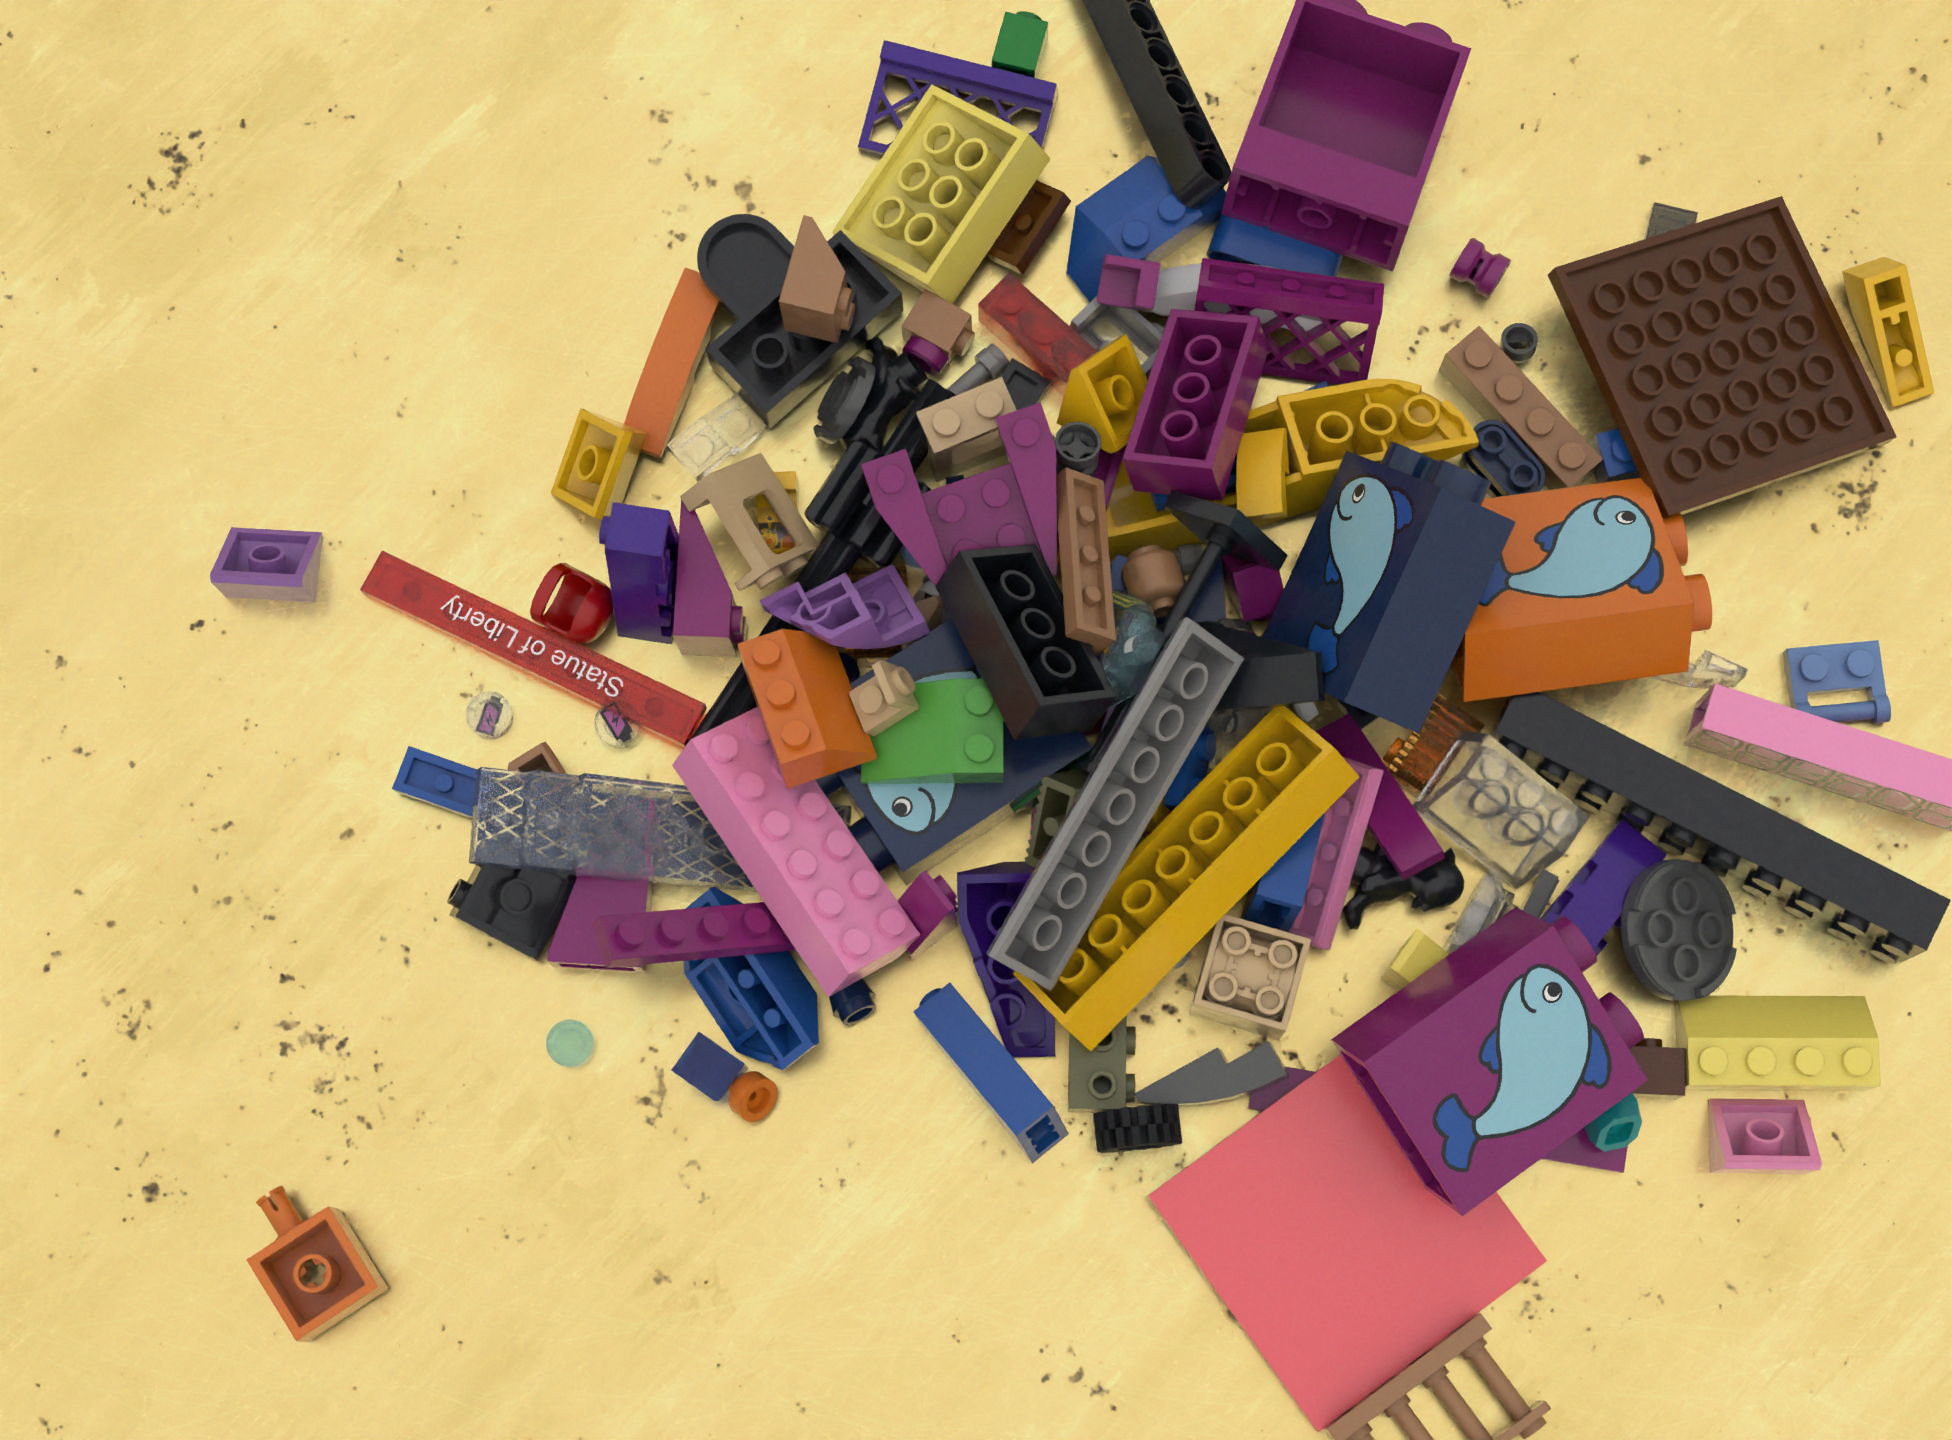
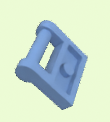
M1879 640L1787 648L1783 652L1791 708L1834 722L1872 719L1873 723L1890 721L1891 705L1886 695ZM1867 690L1868 701L1820 706H1810L1807 696Z

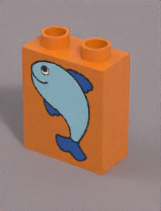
M1641 478L1483 500L1481 506L1516 523L1452 660L1463 702L1688 672L1692 632L1709 630L1712 625L1710 590L1703 574L1684 576L1681 566H1685L1688 560V540L1682 515L1679 514L1664 520L1652 490Z

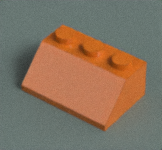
M780 629L738 643L747 679L787 789L877 759L869 734L864 732L849 696L852 687L836 646L807 632Z

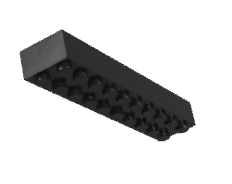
M1540 692L1510 696L1483 747V750L1491 753L1490 759L1501 767L1515 770L1517 766L1533 774L1531 779L1537 785L1550 791H1557L1560 788L1574 795L1573 801L1580 807L1598 813L1601 809L1617 817L1616 824L1623 819L1639 833L1643 830L1659 838L1658 845L1663 849L1680 856L1686 852L1700 859V863L1710 868L1717 876L1726 877L1729 874L1743 881L1742 887L1751 894L1765 899L1771 895L1786 903L1784 908L1789 913L1805 920H1811L1814 917L1828 924L1827 930L1832 935L1849 942L1857 939L1871 946V954L1889 963L1895 964L1897 960L1904 962L1927 951L1951 901Z

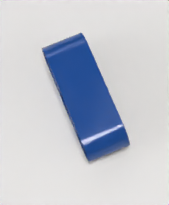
M1223 214L1220 215L1206 253L1209 259L1262 265L1337 277L1344 259V255L1270 231L1269 227L1262 226L1261 228Z

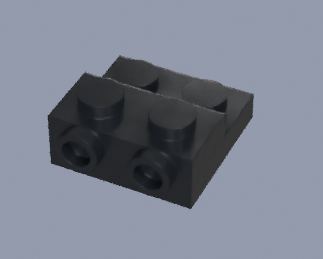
M495 833L491 836V839L503 848L489 854L476 845L477 848L487 855L473 861V850L469 862L476 866L467 881L460 878L454 885L447 900V903L453 906L449 916L488 937L500 941L533 960H538L566 907L577 875L568 873L570 872L568 870L564 871L548 859H546L547 863L536 868L532 867L523 858L535 852L532 851L519 857L508 849L517 843L514 842L504 846L494 838V836L499 835ZM482 839L477 844L484 842L488 839ZM506 849L517 859L507 864H502L492 855ZM487 857H491L501 866L481 864L476 862H479ZM520 860L531 869L508 867V865ZM551 863L562 872L537 869Z

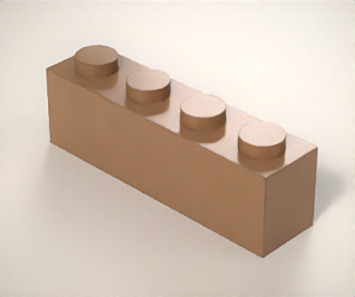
M1480 326L1445 354L1439 368L1442 375L1485 421L1497 420L1511 429L1542 464L1545 471L1544 485L1548 490L1581 486L1596 472L1603 458Z

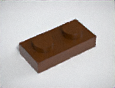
M1036 180L986 254L988 259L1023 275L1071 203V200L1065 192Z

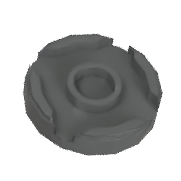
M860 356L848 361V365L852 367L849 373L841 371L840 374L836 375L819 406L817 418L823 422L821 426L816 424L813 430L817 438L828 444L836 443L845 435L860 413L870 393L875 378V366Z

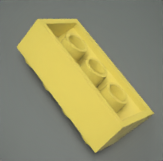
M1708 995L1701 999L1675 1001L1677 1048H1686L1685 1090L1868 1091L1881 1086L1879 1038L1865 996Z

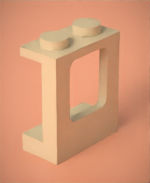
M1002 377L916 412L927 438L928 454L925 458L936 483L945 480V477L957 475L1006 454L994 418L1017 410Z
M762 453L708 474L680 496L689 512L711 503L748 562L752 571L734 583L739 591L753 584H757L761 590L780 579L783 575L785 578L793 575L804 568L808 563L805 556L819 545ZM763 494L796 547L781 554L773 553L745 510L743 501Z

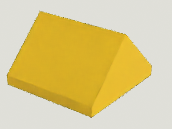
M1127 334L1118 337L1071 370L1056 423L1060 426L1070 422L1089 424L1100 435L1101 449L1110 454L1119 451L1127 445L1148 382Z
M580 408L551 494L593 518L602 520L603 516H610L613 502H623L647 433Z

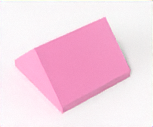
M1709 1100L1710 1173L1807 1174L1821 1170L1822 1161L1804 1100Z

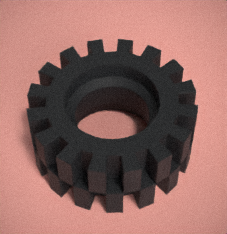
M1178 1104L1141 1105L1100 1111L1093 1114L1097 1152L1100 1153L1146 1150L1183 1143Z

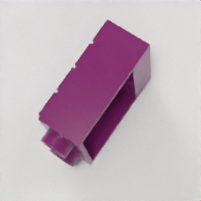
M1296 0L1234 162L1221 214L1261 228L1262 226L1269 227L1270 231L1393 272L1472 48L1454 43L1448 33L1429 23L1415 22L1402 26L1369 15L1366 9L1356 0Z

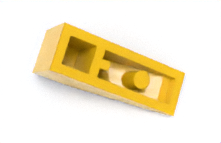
M1881 257L1843 270L1842 274L1851 313L1888 405L1893 408L1935 393L1906 264L1887 257Z

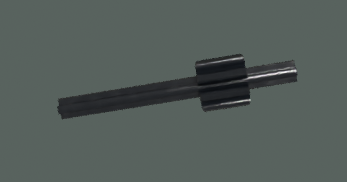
M928 379L881 452L872 447L868 448L861 442H850L804 513L813 526L826 533L795 580V582L799 581L804 593L845 572L848 575L859 557L881 569L891 565L902 548L903 543L876 510L861 464L906 449L915 474L928 454L927 438L916 412L956 396L953 392L945 389L936 381ZM916 478L921 493L931 490L924 482ZM772 615L759 636L780 629L803 630ZM742 661L690 739L757 707Z

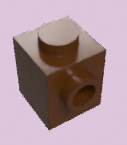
M1644 1038L1629 1049L1648 1079L1647 1082L1632 1092L1635 1098L1677 1100L1685 1096L1686 1048L1662 1047V1039Z

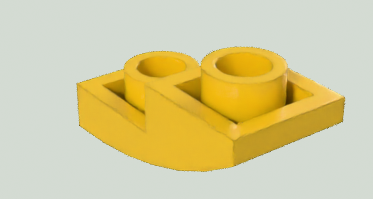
M1278 428L1243 433L1237 451V509L1250 521L1287 516L1285 475H1290L1287 429Z

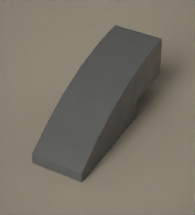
M1269 1041L1231 1062L1227 1061L1223 1051L1217 1047L1134 1094L1140 1103L1149 1105H1206L1233 1100L1262 1091L1289 1078L1290 1075L1274 1046Z

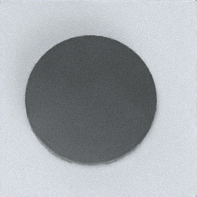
M1683 859L1659 861L1647 867L1637 876L1626 895L1621 917V937L1625 956L1640 983L1660 998L1671 1001H1687L1706 997L1724 982L1734 963L1737 949L1732 947V915L1736 914L1734 903L1722 880L1710 868L1700 862H1691Z

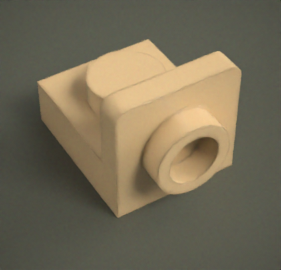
M879 660L872 665L875 673L874 677L849 692L864 732L872 736L878 735L919 709L913 693L915 691V683L911 675L905 668L883 660Z

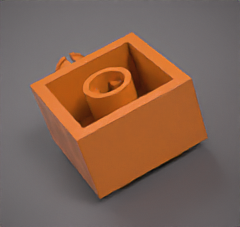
M279 1186L269 1191L271 1196L266 1197V1195H263L256 1201L278 1237L274 1242L246 1260L294 1339L298 1342H309L389 1288L340 1209L327 1206L308 1220L303 1221L287 1196L285 1188ZM314 1265L326 1267L327 1271L323 1274L324 1282L322 1284L314 1283L310 1280L316 1274L313 1268Z

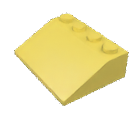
M931 84L832 232L836 234L841 230L863 254L918 290L923 292L925 288L953 304L1051 158L1029 133Z

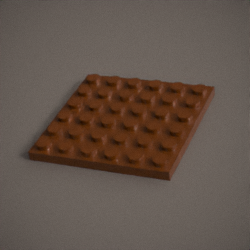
M1782 196L1555 267L1548 274V278L1642 481L1652 490L1664 520L1888 444L1897 437Z

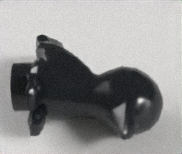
M874 337L866 342L865 348L869 355L873 357L872 364L875 366V378L860 413L845 435L840 439L845 450L850 442L857 441L863 443L868 448L872 447L881 452L884 447V439L889 422L916 399L920 393L918 387L928 379L924 370L908 352L904 351L898 356L894 349L883 344L882 339Z
M1378 842L1375 845L1374 851L1363 845L1351 881L1357 884L1354 897L1343 907L1342 913L1348 927L1352 930L1359 928L1365 910L1373 904L1393 901L1406 894L1415 897L1411 907L1415 909L1421 906L1424 912L1453 904L1463 893L1465 883L1463 875L1456 865V855L1450 847L1444 852V859L1403 880Z

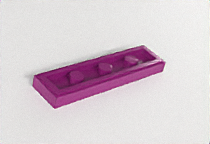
M1350 714L1315 731L1331 744L1342 757L1384 770L1367 827L1403 880L1444 859L1443 849Z

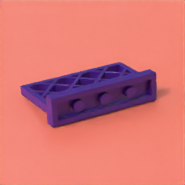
M884 40L880 53L881 61L858 144L860 150L884 155L891 143L886 145L870 141L874 125L891 115L899 130H901L903 124L896 112L917 99L920 102L931 84L950 90L951 94L958 98L960 97L957 92L970 95L964 99V101L970 104L980 98L992 100L1000 113L996 117L1011 125L1009 117L1023 109L1041 113L1038 128L1029 134L1043 148L1052 110L1055 108L1058 97L1057 83ZM888 74L907 79L914 93L892 106L883 92ZM914 81L925 83L928 85L924 86L921 89H918ZM882 99L887 109L878 113ZM1000 103L1011 105L1013 107L1008 109L1007 111H1004Z

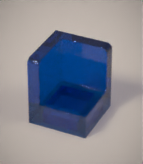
M698 1032L671 1071L715 1102H719L739 1073L743 1075L748 1067L738 1058Z

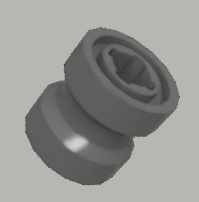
M1070 422L1062 426L1058 430L1054 441L1056 446V475L1066 467L1094 477L1101 449L1099 433L1094 427L1083 422Z

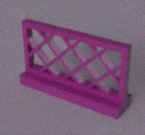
M1202 258L1194 311L1209 312L1204 307L1205 301L1227 304L1232 310L1225 314L1252 316L1249 312L1255 308L1272 310L1277 316L1262 325L1270 351L1267 354L1262 374L1317 382L1327 381V383L1340 385L1367 380L1377 329L1382 315L1384 284ZM1300 315L1318 317L1323 323L1306 332L1295 318ZM1349 321L1368 324L1367 330L1350 338L1340 325ZM1285 324L1296 338L1280 347L1269 333ZM1331 331L1342 344L1325 353L1314 340ZM1364 344L1363 351H1362V350L1359 348V346H1361V345ZM1305 346L1316 358L1307 364L1295 363L1288 355ZM1350 352L1360 363L1359 372L1339 369L1333 361Z

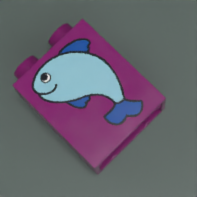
M1517 907L1513 908L1331 1039L1425 1188L1461 1216L1468 1213L1648 1081L1629 1050L1644 1039L1639 1023L1626 1005L1613 993L1608 992L1598 999L1583 975V972L1597 963L1596 954L1579 928L1565 916H1561L1549 924Z

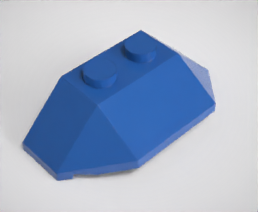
M1146 156L1076 206L1066 276L1089 304L1098 294L1102 263L1106 254L1159 263L1219 220L1227 192L1222 188L1201 209H1191L1185 206L1173 192L1158 158Z
M712 887L687 908L743 903L716 887ZM789 951L683 961L684 974L736 1052L773 1064V1067L784 1070L819 1043L817 993Z

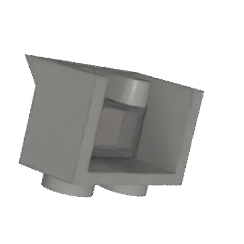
M1096 296L1071 320L1066 340L1088 359L1118 337L1127 334L1148 380L1164 328L1157 323L1151 324L1138 310L1099 304Z

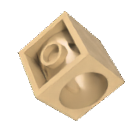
M1225 914L1213 926L1189 1015L1279 1041L1288 1026L1312 939Z

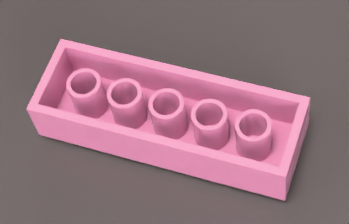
M758 707L690 739L672 766L828 997L896 960L920 936L912 921L817 782L813 780L789 789L786 788Z

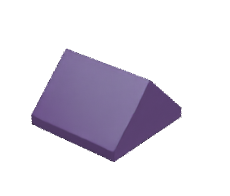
M231 527L210 573V581L225 597L316 602L322 532Z

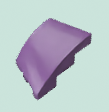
M893 564L853 584L845 572L804 593L799 581L760 600L766 612L831 645L853 649L885 648L910 642L931 633L924 617Z

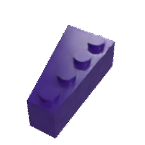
M613 502L611 515L603 516L599 543L605 545L604 549L619 637L672 644L679 534L669 510Z

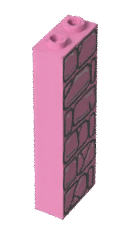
M1716 683L1696 702L1684 745L1952 831V759Z

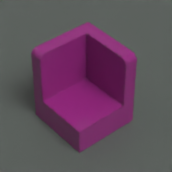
M1106 254L1102 263L1097 302L1102 305L1151 312L1154 308L1161 263Z

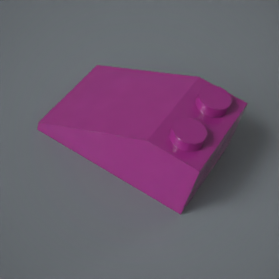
M681 499L673 637L682 655L737 657V644L746 641V616H743V607L736 605L732 591L696 510L689 512Z

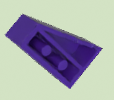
M1622 819L1614 826L1540 919L1551 924L1561 916L1567 917L1583 933L1597 957L1607 944L1602 938L1613 925L1618 929L1621 927L1624 901L1634 880L1650 865L1663 861L1667 854Z

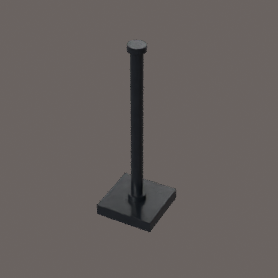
M1173 490L1169 495L1164 507L1207 546L1144 655V659L1139 664L1132 681L1130 680L1121 697L1123 698L1117 703L1086 760L1080 759L1076 766L1086 776H1089L1140 689L1141 681L1142 683L1144 682L1178 622L1185 617L1188 618L1223 554L1280 571L1288 555L1239 509Z

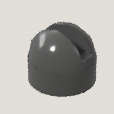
M1511 324L1502 333L1500 348L1514 363L1526 362L1536 351L1538 343L1537 333L1527 324Z

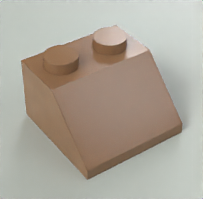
M803 215L779 299L784 328L786 331L838 343L841 330L849 331L855 312V304L851 303L853 289L848 288L846 272L813 217Z

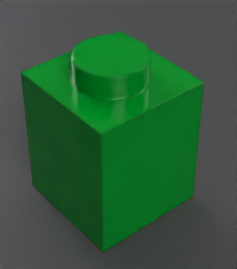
M1005 11L992 57V67L1038 78L1048 41V22L1043 21L1038 15L1031 12L1019 11L1014 14Z

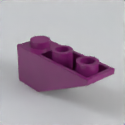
M926 870L918 875L898 899L899 904L920 933V936L906 950L912 960H915L957 927L956 912H958L956 905L958 903L955 900L957 898L956 894L941 875L932 879Z

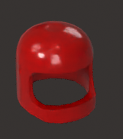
M565 562L553 566L547 572L534 595L530 608V615L534 622L577 643H589L600 637L610 624L614 613L611 589L602 581ZM562 576H564L556 597L554 598L552 604L544 614L546 605L556 585L558 584Z

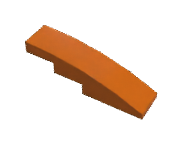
M686 267L667 307L624 421L625 425L647 433L640 452L661 459L695 383V371L711 338V326L721 306V303L705 287L700 272Z

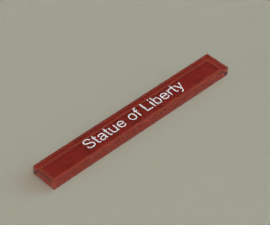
M381 551L360 588L363 595L684 748L694 734L707 709L705 703L387 552Z

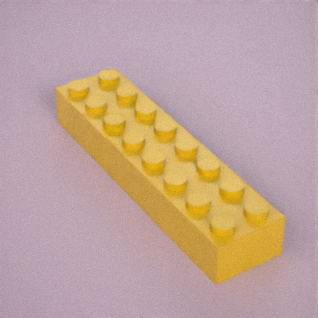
M1274 707L1130 854L1052 990H1048L1016 971L1013 973L1014 976L1064 1028L1087 1049L1092 1051L1359 778L1358 774L1331 744L1287 707Z

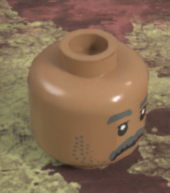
M1159 545L1145 546L1130 553L1120 573L1128 601L1141 606V612H1149L1152 618H1161L1168 615L1186 583L1178 557L1171 551L1163 550Z

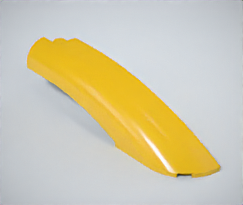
M1369 379L1277 396L1276 401L1250 410L1243 433L1278 428L1287 429L1290 475L1285 477L1287 516L1253 520L1252 522L1258 527L1320 508L1346 451L1381 464L1392 441L1436 461L1438 459L1445 461L1478 447L1479 440L1469 421L1447 399L1441 402L1435 397L1422 392L1421 385L1403 380ZM1122 460L1106 511L1110 560L1115 559L1117 554L1127 558L1133 551L1149 545H1159L1163 550L1178 548L1180 545L1202 542L1167 509L1157 512L1150 493L1133 490ZM1236 491L1224 494L1222 501L1204 499L1237 509ZM1057 518V564H1058V563H1061V562H1060V547H1059L1058 518Z

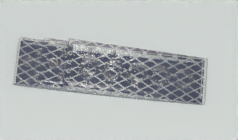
M488 767L476 769L469 851L470 864L757 892L686 785L590 773L571 775L539 770L520 772ZM832 804L845 825L849 827L851 806Z

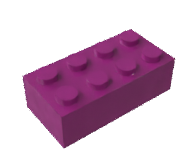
M1171 309L1122 458L1134 491L1170 495L1173 490L1197 498L1223 500L1269 350L1258 316Z

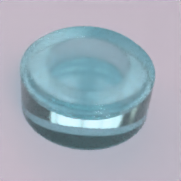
M568 1019L558 1022L550 1029L546 1038V1048L549 1056L557 1064L567 1068H575L583 1065L591 1058L595 1048V1040L592 1032L586 1025L580 1021Z

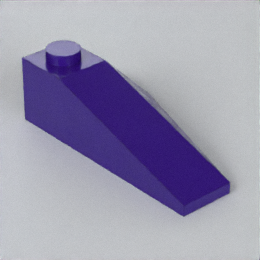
M1026 861L1001 862L957 872L958 922L966 938L978 976H980L1006 1050L1012 1057L1056 1056L1055 1017L1014 976L1013 973L1015 971L991 958L986 953L1035 867L1028 865Z

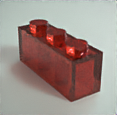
M1008 273L978 303V321L1030 368L1049 379L1051 386L1063 397L1071 370L1098 352L1011 273Z

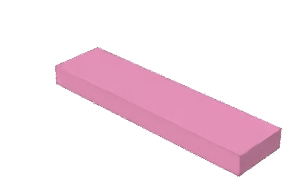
M1346 757L1343 758L1358 774L1359 778L1324 813L1303 907L1289 930V933L1312 939L1310 945L1330 950L1384 772L1382 769Z

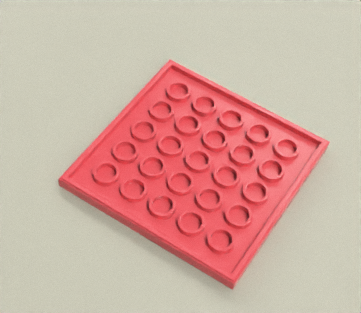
M1340 1054L1147 1195L1150 1202L1317 1432H1320L1547 1262L1546 1258L1497 1192L1461 1216L1425 1188Z

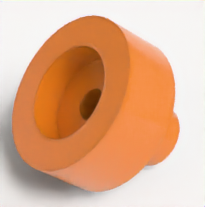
M750 1071L742 1076H736L728 1085L730 1109L748 1122H756L763 1119L775 1105L777 1087L772 1080L760 1072Z

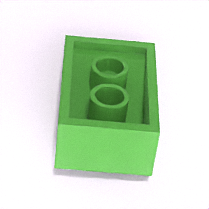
M948 679L915 683V691L913 693L919 709L878 735H869L877 754V759L861 764V784L1004 783L1003 717L983 679Z

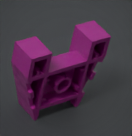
M1041 402L994 418L1009 461L1008 464L921 493L906 449L861 464L876 510L934 585L940 580L959 551L1036 544L1051 574L1053 576L1057 575L1056 446Z

